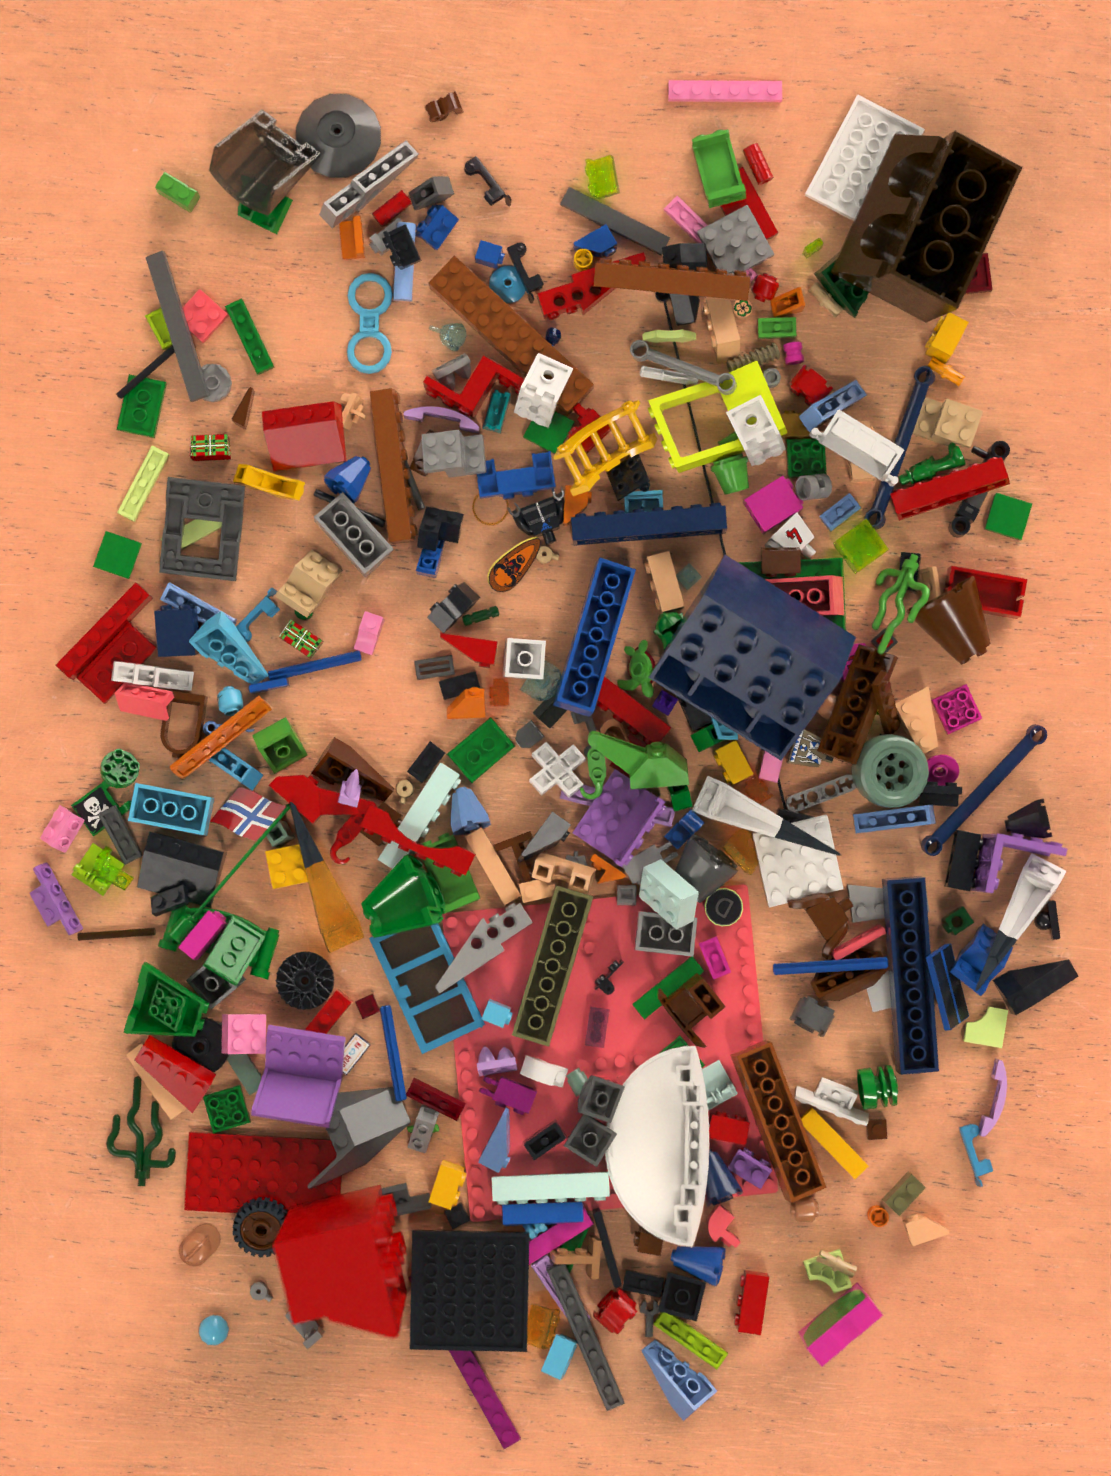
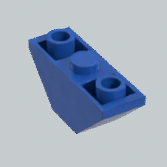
M439 540L436 551L422 549L416 567L417 575L437 577L445 541Z

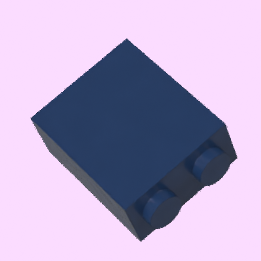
M190 604L179 605V608H172V605H162L160 609L154 611L158 657L195 656L199 654L189 642L192 636L199 630L197 607H191Z

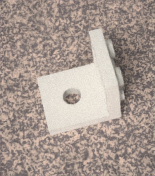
M538 353L520 388L514 413L522 418L532 420L538 425L549 428L557 402L571 376L573 368ZM543 375H551L553 379H545Z
M761 395L726 412L751 466L760 465L766 459L772 456H779L786 450L782 437ZM750 417L757 418L756 423L753 425H748L747 420Z

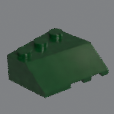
M836 254L814 275L843 310L855 318L869 293L830 273L838 257V254Z

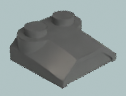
M591 1075L584 1082L578 1098V1112L611 1123L625 1086Z
M583 1114L563 1146L597 1167L617 1133L593 1117Z

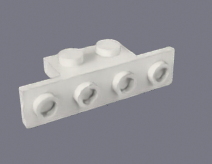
M823 1077L815 1092L796 1086L794 1098L799 1102L810 1104L822 1111L831 1112L837 1117H844L858 1125L867 1126L869 1113L852 1107L858 1095L857 1090Z

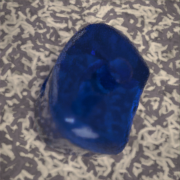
M551 327L546 331L545 339L552 346H555L561 339V331Z

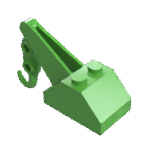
M591 731L588 734V744L591 746L587 752L589 776L595 785V792L588 794L581 787L580 792L583 797L592 800L601 795L606 777L605 757L630 774L631 789L689 785L687 759L667 743L653 742L644 748L598 731Z

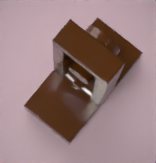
M531 831L494 845L497 852L512 847L515 858L518 860L525 850L524 846L520 847L519 843L533 839ZM517 861L524 882L532 880L533 870L531 864L527 865L525 861L521 863Z

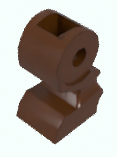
M456 91L448 93L446 97H440L439 100L432 101L425 106L430 122L442 121L452 111L455 114L464 113Z

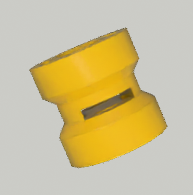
M587 249L578 250L574 255V267L576 270L581 272L592 267L593 256L591 252Z

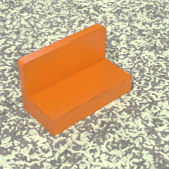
M353 216V221L339 223L343 260L365 258L361 216Z

